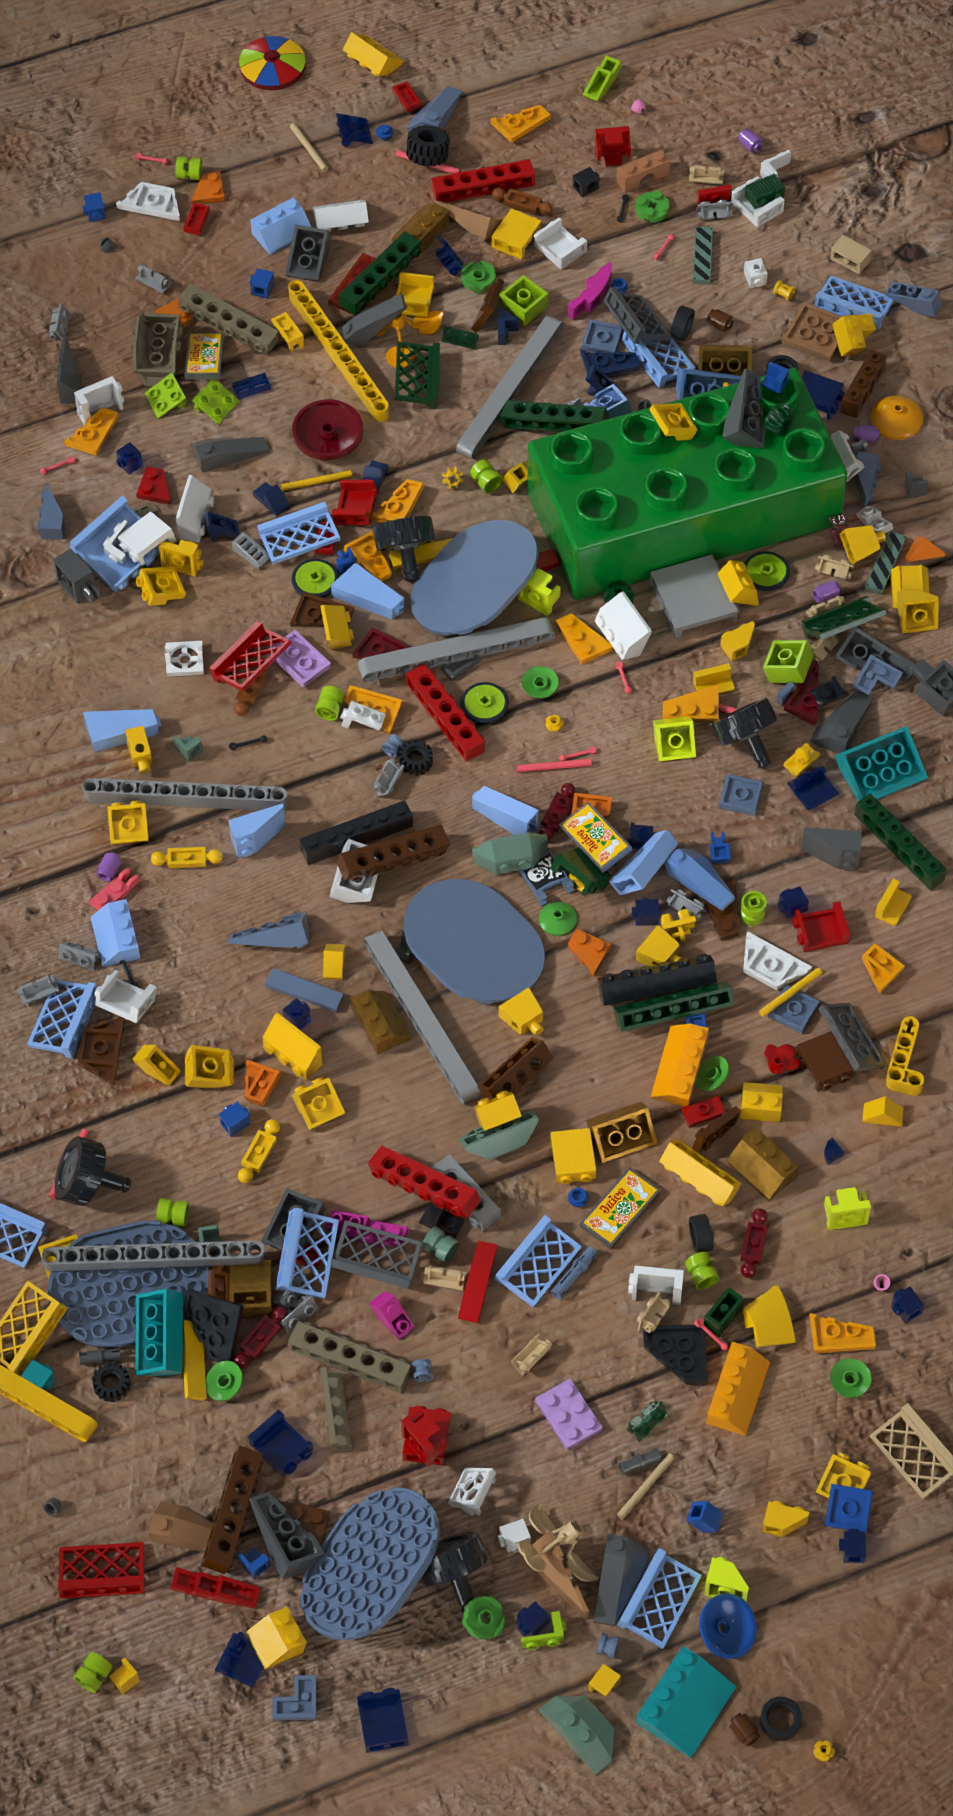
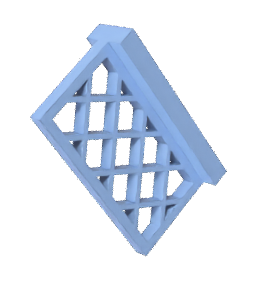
M830 275L822 290L818 291L814 306L839 316L872 314L876 330L879 331L882 321L894 300L883 293ZM831 283L838 284L839 286L832 287ZM847 289L855 290V292L849 293ZM843 291L844 294L837 295L836 292ZM866 294H867V295H870L871 297H870V298H864L863 295H866ZM857 296L860 298V300L856 301L852 299V297ZM884 300L888 303L881 304L879 301ZM875 302L876 305L869 306L868 303Z
M624 331L623 343L630 352H636L640 365L658 388L664 387L667 381L677 378L679 363L686 365L688 369H696L673 338L667 341L670 344L669 346L660 344V341L653 342L646 339H641L639 344H633ZM646 345L656 347L655 351L649 350ZM658 348H659V349H663V350H666V351H668V352H667V354H663V353L657 352V349H658ZM669 352L677 353L679 358L670 356ZM655 357L665 359L664 363L657 361ZM667 360L676 362V366L666 364ZM664 368L672 370L674 373L668 375Z
M325 501L257 525L260 539L264 543L272 564L340 541V536L328 512ZM327 518L328 521L325 526L318 524V521ZM304 526H311L308 532L301 530ZM315 527L322 529L320 535L312 533ZM326 531L335 535L330 538L324 537ZM287 532H294L291 538L284 536ZM298 533L305 535L303 541L295 539ZM309 537L317 539L314 544H309L307 541ZM277 538L274 544L267 542V539ZM281 539L289 542L286 548L278 545ZM293 543L300 545L297 550H292L290 547ZM276 549L283 551L282 555L274 557L273 553Z
M56 979L58 986L66 987L67 991L59 995L55 992L47 996L27 1045L31 1048L61 1053L66 1058L73 1059L82 1038L83 1027L87 1026L96 1004L95 991L97 986L91 982L85 985ZM83 990V994L75 999L72 993ZM71 995L73 1000L62 1005L60 1000ZM58 1001L60 1007L50 1012V1005ZM76 1005V1011L68 1015L65 1010ZM64 1011L66 1016L55 1021L53 1016ZM51 1017L54 1023L43 1028V1021ZM69 1021V1027L60 1031L58 1026ZM56 1027L59 1033L48 1038L46 1032ZM42 1034L47 1038L40 1043L35 1042L36 1038ZM62 1037L63 1042L60 1047L52 1045L51 1042Z
M0 1203V1229H3L5 1238L0 1239V1244L7 1241L10 1249L0 1253V1258L26 1269L42 1236L46 1235L49 1228L46 1223ZM16 1225L19 1233L8 1236L5 1227ZM30 1232L36 1234L33 1242L25 1243L23 1235ZM21 1237L23 1246L12 1249L10 1240ZM25 1249L26 1257L24 1261L16 1260L14 1253Z
M296 1207L289 1211L276 1290H288L321 1299L325 1298L339 1220L304 1212L303 1209ZM304 1217L310 1218L315 1225L308 1231L302 1224ZM324 1222L333 1224L332 1231L328 1235L320 1227ZM315 1228L323 1237L316 1243L309 1235V1232ZM304 1235L311 1244L305 1250L299 1244L300 1238ZM325 1240L329 1248L328 1252L322 1255L317 1244ZM312 1247L319 1256L313 1262L310 1261L305 1253ZM300 1255L303 1256L308 1264L301 1270L295 1263L296 1258ZM320 1259L325 1265V1270L321 1274L313 1266ZM308 1267L316 1276L309 1282L302 1274V1271ZM297 1274L304 1283L300 1288L291 1286L292 1279ZM318 1279L322 1285L321 1293L313 1291L310 1283Z
M546 1215L542 1217L494 1278L495 1282L499 1285L502 1283L531 1307L537 1304L582 1248L576 1241L550 1222L551 1219ZM552 1230L557 1234L558 1241L547 1242V1232ZM562 1244H570L575 1249L572 1253L563 1254ZM548 1245H558L560 1254L549 1255ZM544 1246L546 1256H535L534 1248ZM560 1258L561 1267L551 1269L550 1259ZM546 1259L548 1269L537 1270L536 1260ZM524 1261H532L534 1270L523 1271L522 1263ZM548 1273L549 1282L539 1284L538 1274ZM534 1274L536 1284L525 1285L524 1275ZM520 1275L522 1285L514 1286L508 1280L512 1276ZM526 1289H537V1296L534 1300L526 1295Z
M658 1548L617 1626L622 1629L627 1628L663 1649L702 1575L666 1555V1551ZM665 1562L674 1566L675 1574L665 1576L663 1570ZM688 1574L694 1577L695 1580L692 1585L684 1586L681 1575ZM677 1577L680 1588L670 1590L667 1579ZM663 1580L666 1591L656 1594L653 1585L655 1582ZM682 1591L683 1602L674 1604L671 1593ZM668 1595L671 1606L660 1608L657 1597ZM653 1598L656 1609L646 1612L644 1601ZM672 1609L674 1614L673 1621L665 1622L662 1611ZM658 1613L661 1624L650 1626L647 1615ZM644 1616L647 1627L639 1629L632 1624L635 1618ZM663 1628L665 1636L662 1641L654 1637L652 1629Z

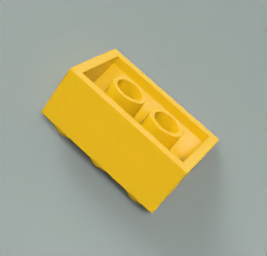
M351 32L343 48V51L348 53L347 57L352 60H358L360 66L371 69V73L377 77H380V75H390L405 61L371 37Z
M276 1013L262 1037L263 1048L268 1054H274L282 1065L289 1066L296 1076L303 1077L307 1081L323 1065L321 1046L279 1013Z

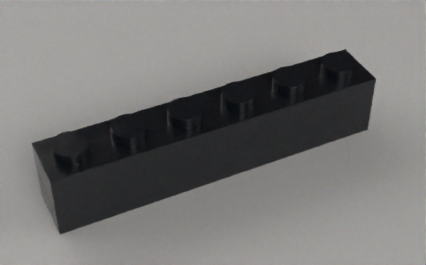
M405 800L300 838L301 852L307 865H311L340 854L348 839L367 844L413 827L412 813Z
M699 954L695 958H680L676 962H661L657 966H642L640 969L633 971L627 969L618 974L607 973L597 978L600 1000L606 1006L717 983L715 962L711 955Z

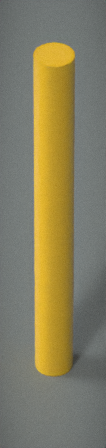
M348 470L281 484L282 491L350 478L352 477V472Z
M816 968L759 1011L760 1015L765 1017L822 974V970Z

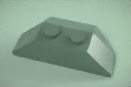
M528 832L489 840L479 847L472 849L474 864L496 875L532 868L548 850L547 834L540 835Z
M531 1109L526 1110L525 1112H520L521 1117L484 1131L480 1126L474 1128L463 1137H460L459 1142L470 1153L488 1160L498 1158L504 1153L515 1151L519 1147L526 1145L539 1120Z
M555 1696L539 1709L540 1713L595 1776L612 1762L614 1727L587 1696Z

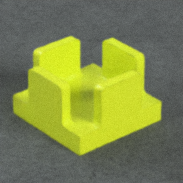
M538 568L530 581L519 592L518 600L549 616L552 612V606L560 598L561 587L557 585L553 590L547 588L546 586L552 580V575Z
M855 1187L837 1190L838 1205H831L830 1196H825L824 1207L828 1230L868 1225L871 1205L870 1201L867 1200L865 1191H861L860 1198H858Z

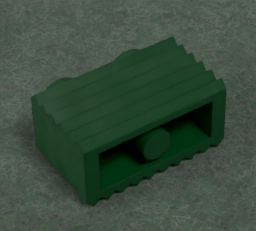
M774 173L745 186V198H747L754 209L765 206L779 196L782 198L785 196V186Z
M727 1288L704 1316V1325L717 1337H720L723 1331L728 1328L730 1322H733L735 1316L742 1310L743 1297L731 1288Z

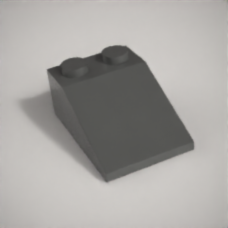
M295 225L285 276L319 281L332 238L329 230Z
M804 827L801 850L837 869L858 871L862 831Z
M286 1188L261 1242L282 1251L289 1211L296 1207L303 1209L304 1212L323 1216L326 1210L323 1202ZM303 1218L302 1224L307 1231L315 1226L310 1218ZM315 1228V1229H313L312 1231L309 1232V1235H310L311 1237H312V1235L314 1234V1232L316 1231L317 1228ZM305 1235L299 1240L300 1246L304 1249L308 1243Z

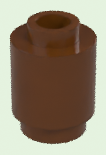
M712 309L707 316V322L711 326L724 332L730 330L734 324L733 316L719 309Z
M738 1713L731 1718L729 1727L742 1744L749 1747L760 1738L758 1728L746 1713L743 1715Z

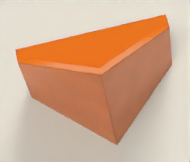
M916 535L905 560L913 562L944 557L945 553L925 537Z

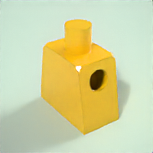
M872 525L847 528L839 533L851 565L879 551V543L886 541L885 533L883 531L875 533Z
M144 726L126 729V741L133 767H139L141 774L150 772L152 757Z
M657 925L636 950V961L651 967L657 966L661 962H676L681 958L678 956L680 944Z
M529 987L499 1006V1017L519 1034H524L530 1030L535 1036H538L543 1032L544 1028L540 1024L543 1021V1011Z

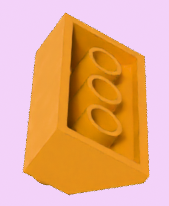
M694 1024L670 1026L651 1093V1099L683 1107L690 1105L709 1037V1028Z
M732 1342L707 1414L706 1424L746 1436L770 1361L753 1348Z

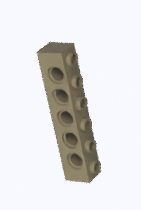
M189 284L179 296L178 308L183 312L195 316L198 320L210 324L213 328L223 331L226 335L236 338L241 343L251 346L260 353L268 355L278 342V330L192 284Z
M298 1321L288 1340V1347L292 1352L402 1394L411 1375V1365L406 1360L394 1359L383 1351L376 1352L365 1344L358 1345L347 1337L340 1338L331 1331L317 1329L308 1322L302 1323ZM310 1339L318 1340L316 1343L308 1342ZM330 1346L336 1347V1349L333 1351L327 1350V1348ZM349 1353L355 1354L353 1358L346 1357ZM366 1361L374 1362L372 1365H365L364 1363ZM386 1368L393 1369L390 1373H386L383 1370Z

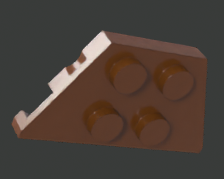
M121 1016L111 1021L104 1020L96 1025L83 1027L78 1057V1066L112 1085H115L125 1018Z

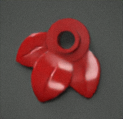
M772 1044L766 1046L764 1056L768 1060L767 1065L770 1072L781 1074L785 1070H795L801 1065V1061L794 1058L795 1048L792 1045L784 1044L779 1048Z

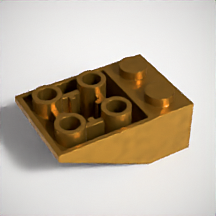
M262 1260L259 1264L230 1265V1301L244 1305L241 1318L263 1317L264 1315L272 1317L271 1260Z

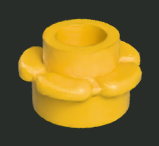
M559 715L548 716L545 723L547 729L551 732H558L564 724Z
M827 1740L816 1742L814 1745L815 1749L813 1750L814 1756L820 1761L830 1760L835 1754L832 1743Z

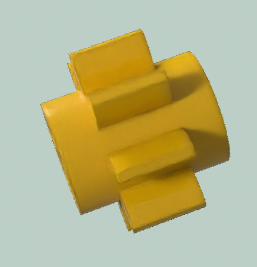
M457 466L454 469L447 467L448 471L446 473L442 472V476L446 477L442 480L443 484L448 483L449 489L451 486L458 488V483L463 482V479L459 477L463 475V472H458ZM453 474H455L456 478L450 480V477H452Z

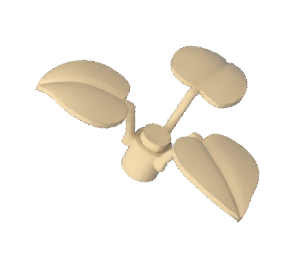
M542 1504L535 1506L529 1513V1520L532 1526L541 1534L551 1530L554 1536L557 1533L559 1535L556 1540L538 1553L529 1542H519L518 1550L526 1563L533 1570L541 1572L546 1568V1563L540 1556L560 1541L565 1545L569 1543L571 1545L566 1553L568 1558L566 1564L573 1575L584 1582L597 1581L599 1578L586 1566L578 1555L572 1552L575 1544L578 1543L576 1538L583 1533L582 1526L577 1521L571 1520L562 1527L555 1529L544 1512Z

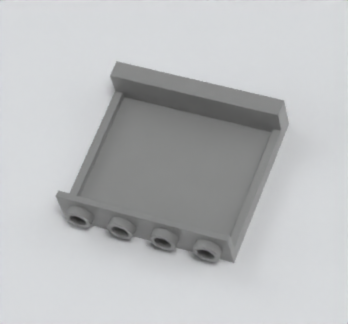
M713 555L651 571V586L675 639L682 637L683 630L732 617L733 621L737 622V614H739L738 604L730 602L717 575L720 571L719 562L715 561Z

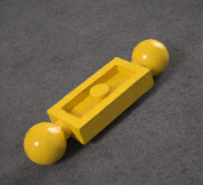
M206 847L167 848V855L161 851H156L151 855L153 865L162 866L167 862L168 868L206 867V861L208 860L213 864H218L223 859V854L219 849H212L209 853H206Z
M268 1120L264 1126L265 1132L258 1130L241 1161V1166L245 1167L240 1169L237 1175L241 1183H250L253 1179L252 1171L258 1173L261 1171L277 1141V1137L273 1136L280 1130V1124L277 1120Z

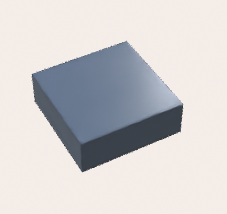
M789 682L778 692L777 703L780 706H784L795 691V685L792 682Z

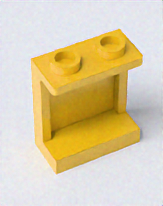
M511 208L492 235V248L522 260L525 256V248L534 234L541 230V220Z
M400 272L396 296L399 294L404 296L406 309L403 311V314L427 317L434 291V276Z
M590 1128L550 1132L556 1183L570 1184L576 1181L590 1182L596 1179V1166Z

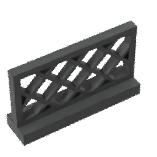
M610 287L604 303L633 344H639L641 339L671 340V335L642 295L620 293L617 288Z
M345 1220L331 1267L411 1289L412 1279L423 1242ZM348 1226L356 1227L360 1235L349 1240L346 1234ZM374 1232L379 1241L369 1246L364 1236ZM390 1237L395 1238L398 1246L388 1251L383 1241ZM362 1238L367 1248L357 1253L352 1243ZM399 1240L406 1241V1242H404L403 1244H400ZM381 1243L386 1253L376 1258L371 1248ZM408 1243L416 1244L415 1253L408 1257L403 1246ZM349 1245L354 1255L347 1259L340 1257L342 1248ZM401 1249L405 1259L395 1264L390 1254ZM368 1250L373 1261L364 1264L358 1255ZM388 1255L393 1266L385 1270L380 1267L378 1260ZM356 1257L357 1260H358V1262H357V1261H353V1260H351V1259H353V1258ZM406 1261L410 1266L408 1276L401 1274L397 1266ZM376 1263L377 1267L371 1266V1264Z

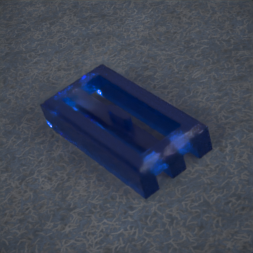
M266 373L232 383L238 400L271 389Z

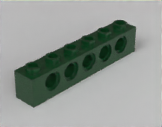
M404 231L339 294V305L354 315L364 310L366 305L371 300H374L381 290L388 286L389 282L396 279L399 273L406 269L414 258L419 257L421 241Z
M507 400L500 416L505 428L564 432L610 419L606 407Z
M871 793L856 803L854 815L930 891L945 881L947 868Z
M725 981L622 1005L613 1009L617 1027L622 1032L733 1006L734 1000L731 986Z

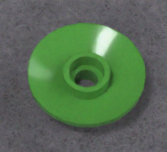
M543 666L527 670L522 677L523 690L534 698L551 696L555 693L559 684L556 673Z
M552 902L544 906L540 911L539 924L546 933L553 936H563L575 928L577 914L570 905L564 902Z
M713 1056L705 1060L700 1066L695 1083L696 1086L702 1091H712L722 1085L729 1073L727 1060L721 1056Z
M843 1359L833 1366L830 1373V1382L838 1394L848 1398H855L863 1395L869 1389L871 1373L863 1362L856 1359ZM852 1379L854 1382L848 1383L846 1380Z
M222 1361L214 1365L206 1377V1391L209 1396L217 1401H227L233 1398L239 1392L243 1383L242 1370L231 1361Z

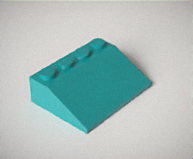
M907 726L834 755L843 777L858 801L870 793L878 799L928 778Z
M682 1646L637 1714L636 1724L689 1758H692L737 1687L702 1657Z

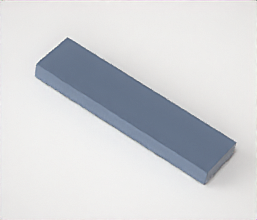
M274 968L265 983L266 988L333 1012H337L344 998V993Z

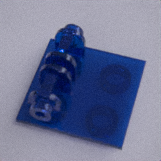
M336 113L337 126L339 127L338 132L340 138H342L341 144L344 147H349L352 141L373 144L367 118Z
M435 234L443 245L442 248L436 249V257L450 275L456 276L459 270L463 269L462 265L464 263L443 237L440 239Z
M817 766L787 783L808 811L839 795V792L825 776L826 769L824 766Z
M233 1632L215 1671L253 1688L264 1666L250 1640L245 1638L246 1634L243 1632H238V1634Z

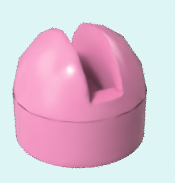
M637 99L633 103L631 110L641 114L643 113L641 111L642 108L646 109L645 103L641 99Z
M884 1274L876 1276L873 1281L874 1287L879 1291L888 1289L890 1286L889 1277ZM879 1278H882L883 1288H880Z

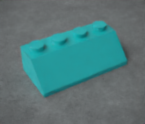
M166 1288L136 1294L135 1375L170 1376L181 1374L183 1366V1292Z

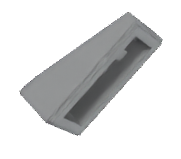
M242 532L233 540L232 550L257 569H260L270 560L268 553L245 532Z

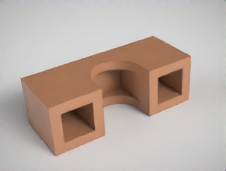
M661 149L617 167V183L624 192H628L640 187L641 179L647 174H650L654 181L667 176L670 170V160Z

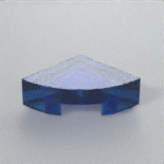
M833 1137L827 1142L824 1150V1158L827 1165L844 1155V1151Z

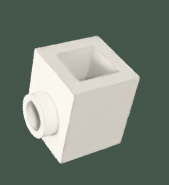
M762 259L746 261L744 264V275L749 287L755 288L767 285L768 273Z
M524 1519L500 1527V1535H497L501 1548L505 1547L507 1553L519 1552L518 1543L521 1541H527L531 1544V1537Z

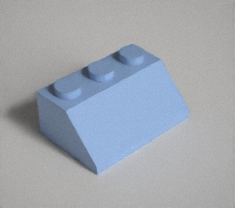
M294 197L250 220L252 235L269 255L291 244L295 225L311 227L303 208Z
M127 899L107 903L91 916L102 967L119 964L121 960L128 962L140 959Z

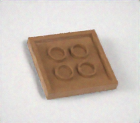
M803 302L782 338V343L830 361L838 348L832 324L842 316Z

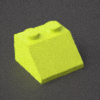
M690 716L653 720L654 738L659 761L696 757L694 726Z
M712 1557L704 1596L713 1598L720 1594H734L747 1602L749 1587L735 1565L726 1558Z

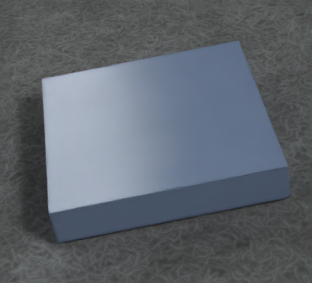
M590 319L581 350L595 353L596 351H603V353L617 351L623 328L620 325Z
M727 774L719 802V809L755 816L764 782Z
M786 984L781 994L791 988V986ZM798 991L768 1014V1018L803 1034L820 1006L821 1001Z

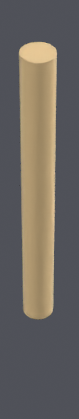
M292 123L290 125L291 130L320 169L326 172L328 170L327 165L298 126Z
M668 1453L617 1513L620 1519L623 1520L674 1461L675 1457L671 1453Z

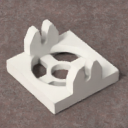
M202 641L166 643L167 677L204 675ZM182 649V654L178 657H171L174 651ZM187 649L195 650L198 656H191L187 653ZM186 656L190 658V661L188 663H181L180 659ZM192 662H197L194 666L188 668ZM173 663H178L182 666V669L175 667Z
M464 1468L448 1504L454 1508H461L472 1516L474 1514L480 1516V1507L491 1483L495 1484L496 1482L495 1475L497 1472L493 1468ZM474 1482L473 1487L467 1491L468 1486ZM478 1490L475 1498L468 1500L470 1495Z

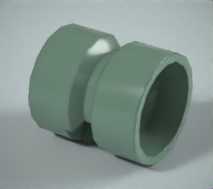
M434 1226L425 1236L421 1248L431 1254L435 1253L436 1258L447 1263L456 1253L460 1242L450 1235L446 1236L443 1230Z

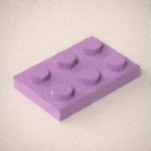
M296 630L285 636L292 644L275 660L303 688L331 668V663ZM283 643L274 644V648L281 646Z
M571 1379L562 1382L535 1398L536 1404L567 1451L603 1431V1427Z

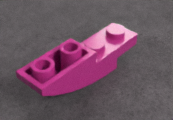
M611 262L602 266L594 276H590L586 281V290H583L579 297L569 303V318L574 320L584 310L591 313L601 303L611 282Z
M331 1210L329 1218L339 1220L338 1235H341L345 1220L407 1237L409 1229L406 1226L372 1221L368 1216L336 1210ZM326 1223L325 1228L332 1231L333 1224ZM348 1226L346 1234L349 1239H354L360 1235L356 1227ZM374 1232L364 1236L368 1245L379 1241ZM390 1237L383 1241L386 1248L387 1245L398 1246L395 1238ZM362 1238L356 1240L358 1242L364 1243ZM379 1243L378 1245H376V1247H381V1248H383V1246L381 1245V1243Z

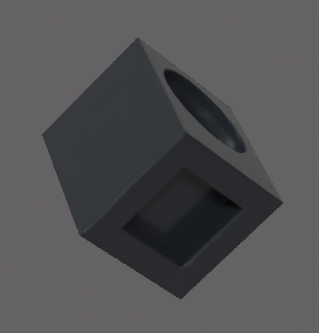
M588 167L573 175V188L581 197H584L599 189L600 177L597 172Z

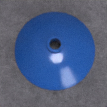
M720 1594L711 1598L701 1611L699 1620L700 1634L704 1644L713 1654L724 1659H735L743 1656L751 1649L756 1638L757 1624L752 1609L742 1598L734 1594Z

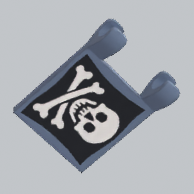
M551 851L546 852L534 867L519 870L540 906L547 904V895L543 891L560 883L563 884L568 894L574 891V883L568 878L564 870L554 873L550 869L555 860Z

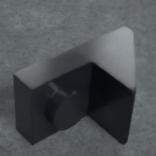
M835 675L828 683L811 690V694L820 707L849 696L842 681Z
M428 1205L419 1224L431 1229L437 1226L447 1236L450 1235L456 1239L464 1224V1219L446 1212L445 1208L440 1209L436 1205Z

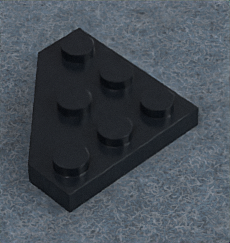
M188 1289L186 1290L183 1311L186 1317L189 1316L194 1325L193 1329L200 1342H203L208 1357L210 1360L218 1363L222 1361L233 1362L244 1305Z
M695 1324L658 1325L650 1333L646 1332L643 1328V1345L645 1350L686 1385L708 1384L705 1331L701 1327H696Z

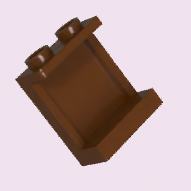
M832 1031L797 1044L796 1054L799 1060H804L816 1083L815 1089L817 1092L828 1090L838 1083H846L852 1078L854 1069Z

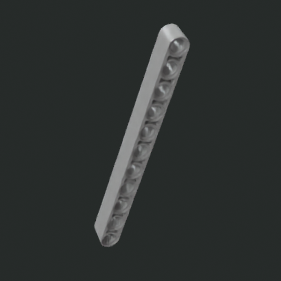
M546 315L459 440L456 452L472 459L477 455L500 422V416L506 401L515 400L560 335L564 326L563 321Z
M540 618L365 657L359 660L357 664L363 681L370 682L406 674L422 664L432 668L447 663L475 658L474 655L481 657L552 640L555 634L548 618Z
M89 778L82 784L84 798L88 802L93 803L120 802L130 804L132 801H142L146 805L243 810H263L282 803L285 810L288 806L286 790L282 787L100 778Z
M380 930L365 937L363 940L368 952L460 1102L465 1104L480 1097L481 1092L477 1087V1083L383 931Z
M256 1240L49 1247L42 1252V1265L48 1271L252 1265L262 1262L265 1248L260 1241ZM256 1249L260 1251V1254L255 1256L250 1251ZM232 1250H237L240 1252V1254L238 1256H232L230 1252ZM195 1251L200 1255L194 1258L189 1253ZM211 1251H217L220 1253V1255L217 1257H212L209 1253ZM171 1252H176L179 1254V1256L177 1258H171L169 1254ZM134 1253L138 1255V1258L132 1260L128 1258V1255ZM156 1253L159 1256L156 1259H151L148 1255ZM110 1254L118 1256L115 1260H110L107 1257ZM73 1255L77 1259L70 1262L66 1258ZM89 1255H95L97 1256V1259L94 1261H90L87 1259V1257ZM49 1256H54L56 1260L54 1262H48L46 1261V1258Z

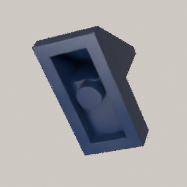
M498 307V345H505V338H509V331H519V320L504 308Z
M596 365L589 367L585 379L590 384L587 392L588 395L594 396L612 384L618 387Z
M371 460L370 465H366L364 468L362 480H374L379 492L389 465Z
M265 482L253 491V496L276 517L290 507L289 502L277 484L271 487Z
M210 511L206 512L207 529L212 541L220 534L233 539L239 536L238 521Z

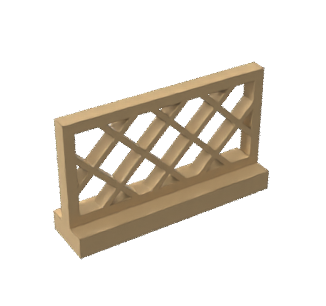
M908 1403L901 1408L900 1412L869 1435L871 1440L922 1500L953 1477V1455ZM902 1418L906 1423V1431L894 1430V1423ZM882 1432L891 1433L890 1444L880 1443L876 1437ZM893 1434L905 1435L904 1445L892 1444ZM908 1435L917 1436L920 1439L919 1446L907 1445ZM892 1448L904 1449L903 1459H894L891 1456ZM906 1450H919L918 1461L906 1460ZM921 1451H930L933 1454V1462L920 1461ZM905 1463L917 1465L916 1475H910L904 1471ZM920 1465L932 1466L931 1477L919 1475ZM935 1466L944 1467L948 1473L942 1478L934 1477ZM919 1479L931 1480L930 1488L924 1493L918 1487Z

